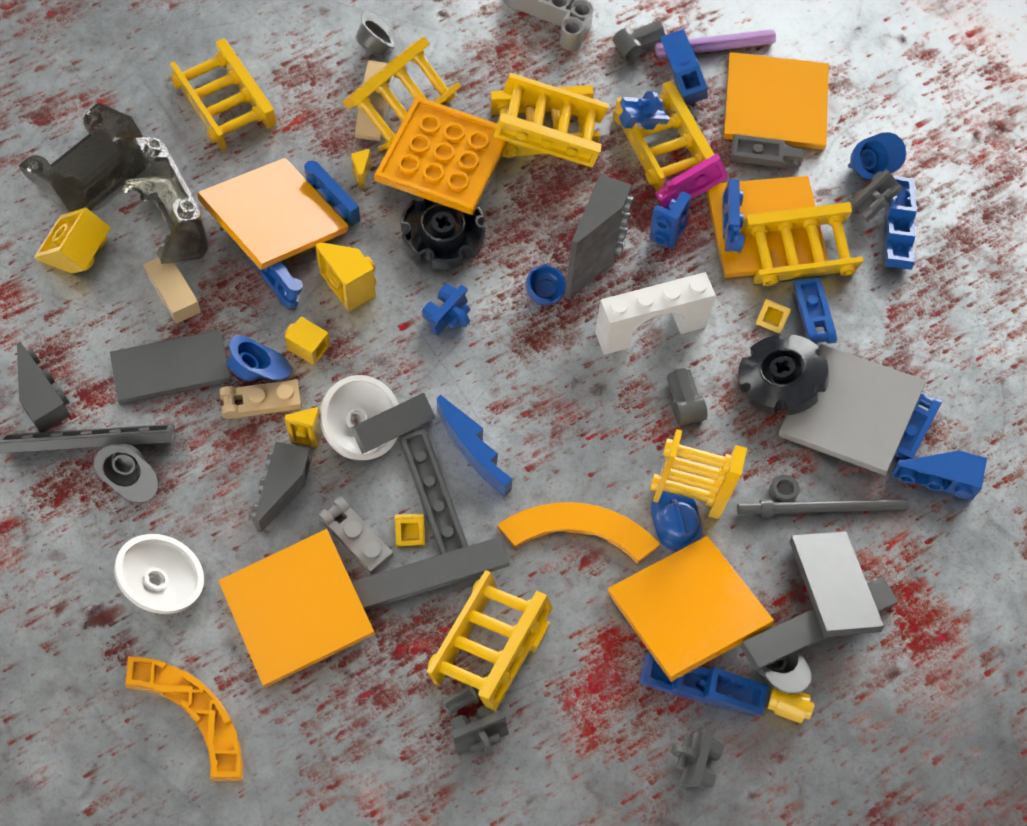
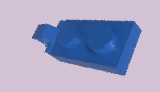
M730 179L722 193V238H725V251L740 253L745 236L740 232L744 220L743 214L740 213L743 191H740V180Z

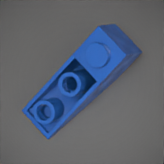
M681 29L660 37L678 91L686 106L707 99L708 88L685 30Z
M958 450L897 462L890 476L898 478L903 483H917L933 491H946L962 499H974L983 486L987 458Z

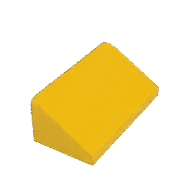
M315 407L286 415L285 423L290 441L318 448L323 433L320 425L319 408Z

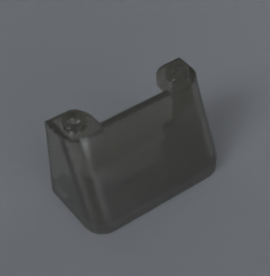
M98 102L84 115L83 124L88 132L86 137L51 165L44 157L32 155L18 166L32 183L67 213L85 207L92 211L150 162L151 149L131 116Z
M135 138L119 183L124 193L130 192L131 189L141 194L140 198L142 201L155 200L171 233L165 236L164 245L160 246L156 253L161 264L203 258L208 250L209 242L200 210L164 143L157 138Z

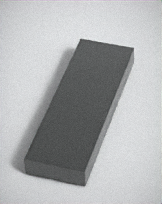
M421 393L350 429L363 454L436 417L425 393Z

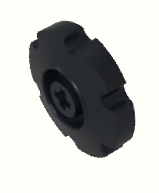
M425 198L423 201L412 200L405 208L401 217V231L405 232L402 234L403 246L414 260L419 263L428 260L431 262L432 268L451 269L462 266L464 257L473 259L483 247L486 236V227L481 226L484 224V214L479 205H477L474 214L471 215Z
M779 335L764 338L750 347V357H743L740 361L738 377L741 391L747 392L748 402L754 408L767 414L776 415L779 410H786L788 415L803 412L818 402L817 393L825 392L828 387L829 369L826 357H819V346L802 336L791 335L789 339L785 340L781 339Z

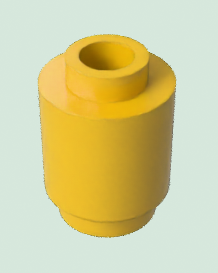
M773 687L767 709L773 710L775 715L802 724L804 719L810 720L815 703L810 701V694L804 692L789 694Z

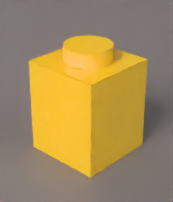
M302 316L295 324L292 323L285 332L287 350L314 366L330 346L329 333Z

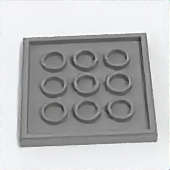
M820 344L819 357H826L828 362V387L825 392L817 393L818 402L811 408L797 414H787L779 431V437L886 476L923 392L926 380Z

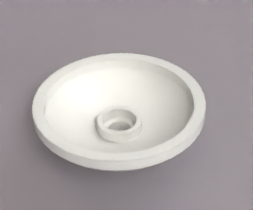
M365 375L346 377L336 382L327 391L320 407L322 432L330 446L346 458L358 461L377 458L390 450L398 437L362 454L350 429L355 426L351 423V416H354L357 424L399 403L393 392L384 383L373 377Z
M146 534L131 539L121 548L114 564L115 579L122 593L138 607L153 613L173 614L187 609L197 600L204 584L203 570L194 553L181 542L164 535Z

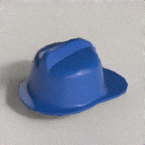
M891 132L879 133L868 137L856 144L851 153L848 168H852L857 175L867 180H872V177L877 172H883L886 169L890 173H894L905 162L907 155L906 146L898 135Z
M234 336L229 341L231 354L226 365L239 378L245 381H254L263 377L271 380H283L291 373V366L288 360L277 351L259 344L247 336Z
M662 491L658 503L653 502L652 499L651 515L660 542L666 548L677 552L700 540L702 523L694 499Z

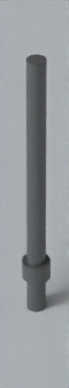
M907 498L773 502L772 499L759 500V503H737L738 515L759 514L760 517H772L773 514L908 509Z

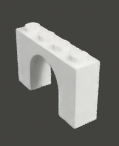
M706 272L601 299L595 333L603 354L630 348L635 329L645 321L662 314L672 313L680 334L706 328L716 296Z

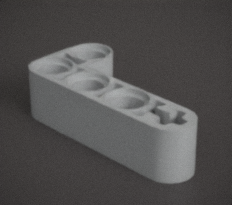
M503 0L509 7L561 26L560 45L568 51L579 49L592 25L593 5L587 0Z

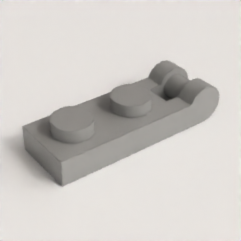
M339 496L333 501L334 505L328 510L323 509L318 513V517L372 575L393 557V552L352 510L346 500ZM342 514L346 519L338 524L335 518Z

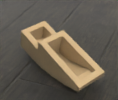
M368 60L363 84L388 63ZM391 76L387 80L389 83L388 87L390 88V90L392 87L394 76ZM373 91L369 95L371 98L370 103L385 121L389 104L380 92L377 94L376 91ZM358 109L355 138L381 141L382 134L363 109Z
M168 254L142 264L161 301L176 324L201 313L196 297Z

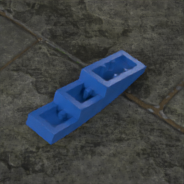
M893 176L904 189L889 202L891 207L888 210L885 208V266L912 270L915 262L913 243L916 237L914 219L917 213L914 179Z
M439 395L437 397V412L449 436L477 473L498 493L505 497L512 490L513 478L496 466L498 453L482 441L483 427L442 395Z
M651 653L645 655L639 684L673 695L759 716L763 715L768 690L767 685L716 667L707 669L699 666L671 682Z

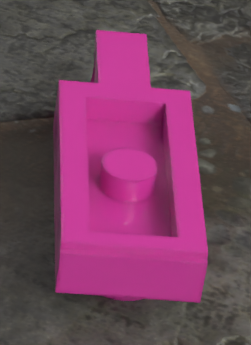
M716 153L673 178L666 186L657 191L655 195L662 207L665 208L669 206L672 199L677 200L681 191L690 194L692 200L728 179L729 176L721 158Z

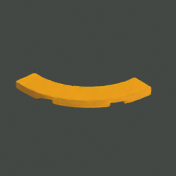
M561 502L539 505L518 512L497 524L498 531L514 550L533 539L548 535V533L563 531L584 535L592 534L604 538L626 553L636 564H639L660 547V543L649 532L629 518L612 510L585 503Z
M128 656L125 681L127 689L148 691L171 700L188 713L198 725L209 753L211 781H243L242 752L236 730L222 703L213 692L190 673L168 665L166 662L145 657Z

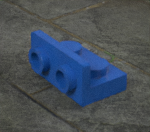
M681 191L677 200H671L668 209L658 205L654 207L650 239H653L659 245L674 248L687 225L691 201L690 194Z

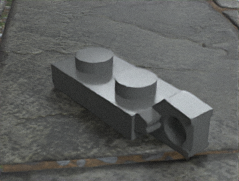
M735 134L732 141L730 161L781 168L788 166L801 167L804 149L790 148V145L785 144V140Z

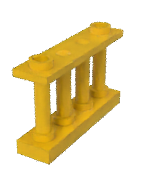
M424 36L413 42L342 101L348 110L355 106L358 109L362 108L386 139L377 147L380 152L389 148L397 131L393 133L370 103L371 98L369 95L373 91H376L377 94L380 92L402 122L407 111L388 87L389 83L387 80L391 76H394L395 79L398 77L414 99L418 96L427 100L406 72L407 67L405 65L408 62L412 61L413 64L416 62L440 94L432 102L448 104L456 97L454 92L461 87L458 82L447 88L426 60L423 50L430 43Z
M225 38L216 42L218 53L215 54L214 58L184 72H181L175 61L171 62L172 74L169 75L175 89H181L207 128L206 133L211 143H217L221 151L226 149L224 135L255 120L258 122L262 120L267 129L277 125L274 108ZM217 67H225L227 69V75L198 89L193 90L188 82ZM231 84L234 86L238 85L240 88L239 93L208 108L200 100ZM243 102L246 104L250 103L252 106V111L220 126L212 118Z
M510 73L503 89V93L511 95L508 113L500 114L493 137L593 167L602 144L592 141L595 122L601 123L609 104ZM521 99L536 103L532 122L517 118ZM546 107L561 111L557 130L542 126ZM571 114L585 118L582 138L567 134Z
M672 80L663 83L661 95H659V100H663V110L666 109L670 120L666 125L657 124L653 130L643 127L638 128L636 124L632 129L624 128L619 119L623 112L619 103L622 97L617 98L615 110L613 111L614 120L617 125H621L645 169L648 183L650 185L653 184L656 191L663 188L665 177L691 169L714 155ZM672 127L677 129L681 136L680 138L650 148L644 139L646 136ZM683 147L688 149L692 155L691 158L660 168L655 159L656 156Z
M593 85L557 87L593 99ZM503 90L491 91V115L507 114L511 95L503 93ZM521 99L518 113H525L526 121L532 122L536 103ZM546 107L545 112H551L553 129L557 130L561 111ZM577 116L579 133L567 134L582 138L585 118ZM595 131L592 141L599 143L600 131ZM508 142L501 157L511 158L514 156L547 153Z
M850 202L746 215L742 226L743 235L752 234V236H755L762 269L758 270L753 278V283H763L764 286H771L783 280L836 273L846 276L855 273L864 260L863 256L851 258L843 223L852 213ZM829 224V226H832L840 259L824 260L817 229L819 225ZM803 227L807 230L814 263L799 264L792 235L794 228ZM778 231V233H781L788 266L773 268L766 238L768 232Z
M676 429L673 440L669 438L666 440L663 456H666L660 474L654 473L650 490L655 491L653 502H659L662 491L706 502V505L710 506L708 517L720 519L741 477L747 448L735 445L731 455L726 454L725 457L679 445L682 430Z
M485 570L481 579L474 583L471 596L437 654L431 657L426 672L433 683L440 686L447 675L478 689V695L485 707L496 711L553 607L548 596L539 591H536L532 600L526 601L496 589L497 584L491 572ZM489 599L523 612V616L517 625L511 626L482 614V611ZM477 624L508 637V642L503 650L497 652L471 641L467 637L474 625ZM464 650L494 663V667L489 676L482 678L452 663L459 651Z

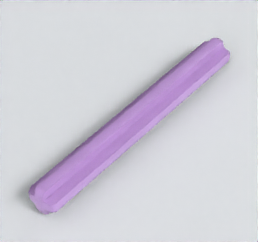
M772 29L689 39L694 53L774 44L776 42V32ZM662 43L655 45V53L659 58L666 57Z

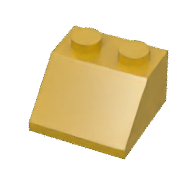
M86 207L60 215L34 258L71 274L87 271L95 261L93 256L97 250L102 248L107 242L108 237L106 235L111 227Z
M321 242L315 245L319 273L348 312L376 297L375 285L377 281L374 277L376 268L369 256L364 257L357 248Z

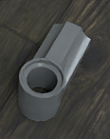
M655 21L635 30H632L630 27L623 28L614 35L612 40L626 61H633L641 56L644 50L655 46L657 43H662L660 37L666 34L661 22Z
M680 368L668 374L667 381L674 400L673 411L677 424L680 426L707 420L706 402L703 396L698 394L691 370Z

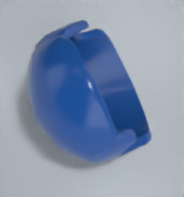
M548 264L533 267L525 281L526 293L538 305H552L564 296L566 290L565 277L559 269Z

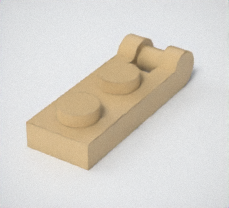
M298 379L236 388L226 386L219 390L220 399L224 404L221 407L222 417L226 419L302 409ZM243 399L242 405L235 404V400Z

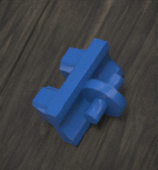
M654 91L646 92L643 98L623 97L619 102L623 110L619 119L624 128L632 129L636 123H640L643 128L653 130L657 124L666 125L670 120L669 116L664 113L663 100H659L658 94Z
M445 283L438 292V299L444 302V304L439 307L430 301L424 306L422 317L431 324V332L438 336L447 325L454 329L457 325L466 327L470 323L467 314L471 309L466 305L468 300L465 296L468 288L461 284L457 289Z

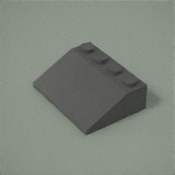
M600 174L572 240L564 298L570 300L610 268L616 256L621 257L626 243L624 240L631 216L630 209L634 197L630 196L631 184Z

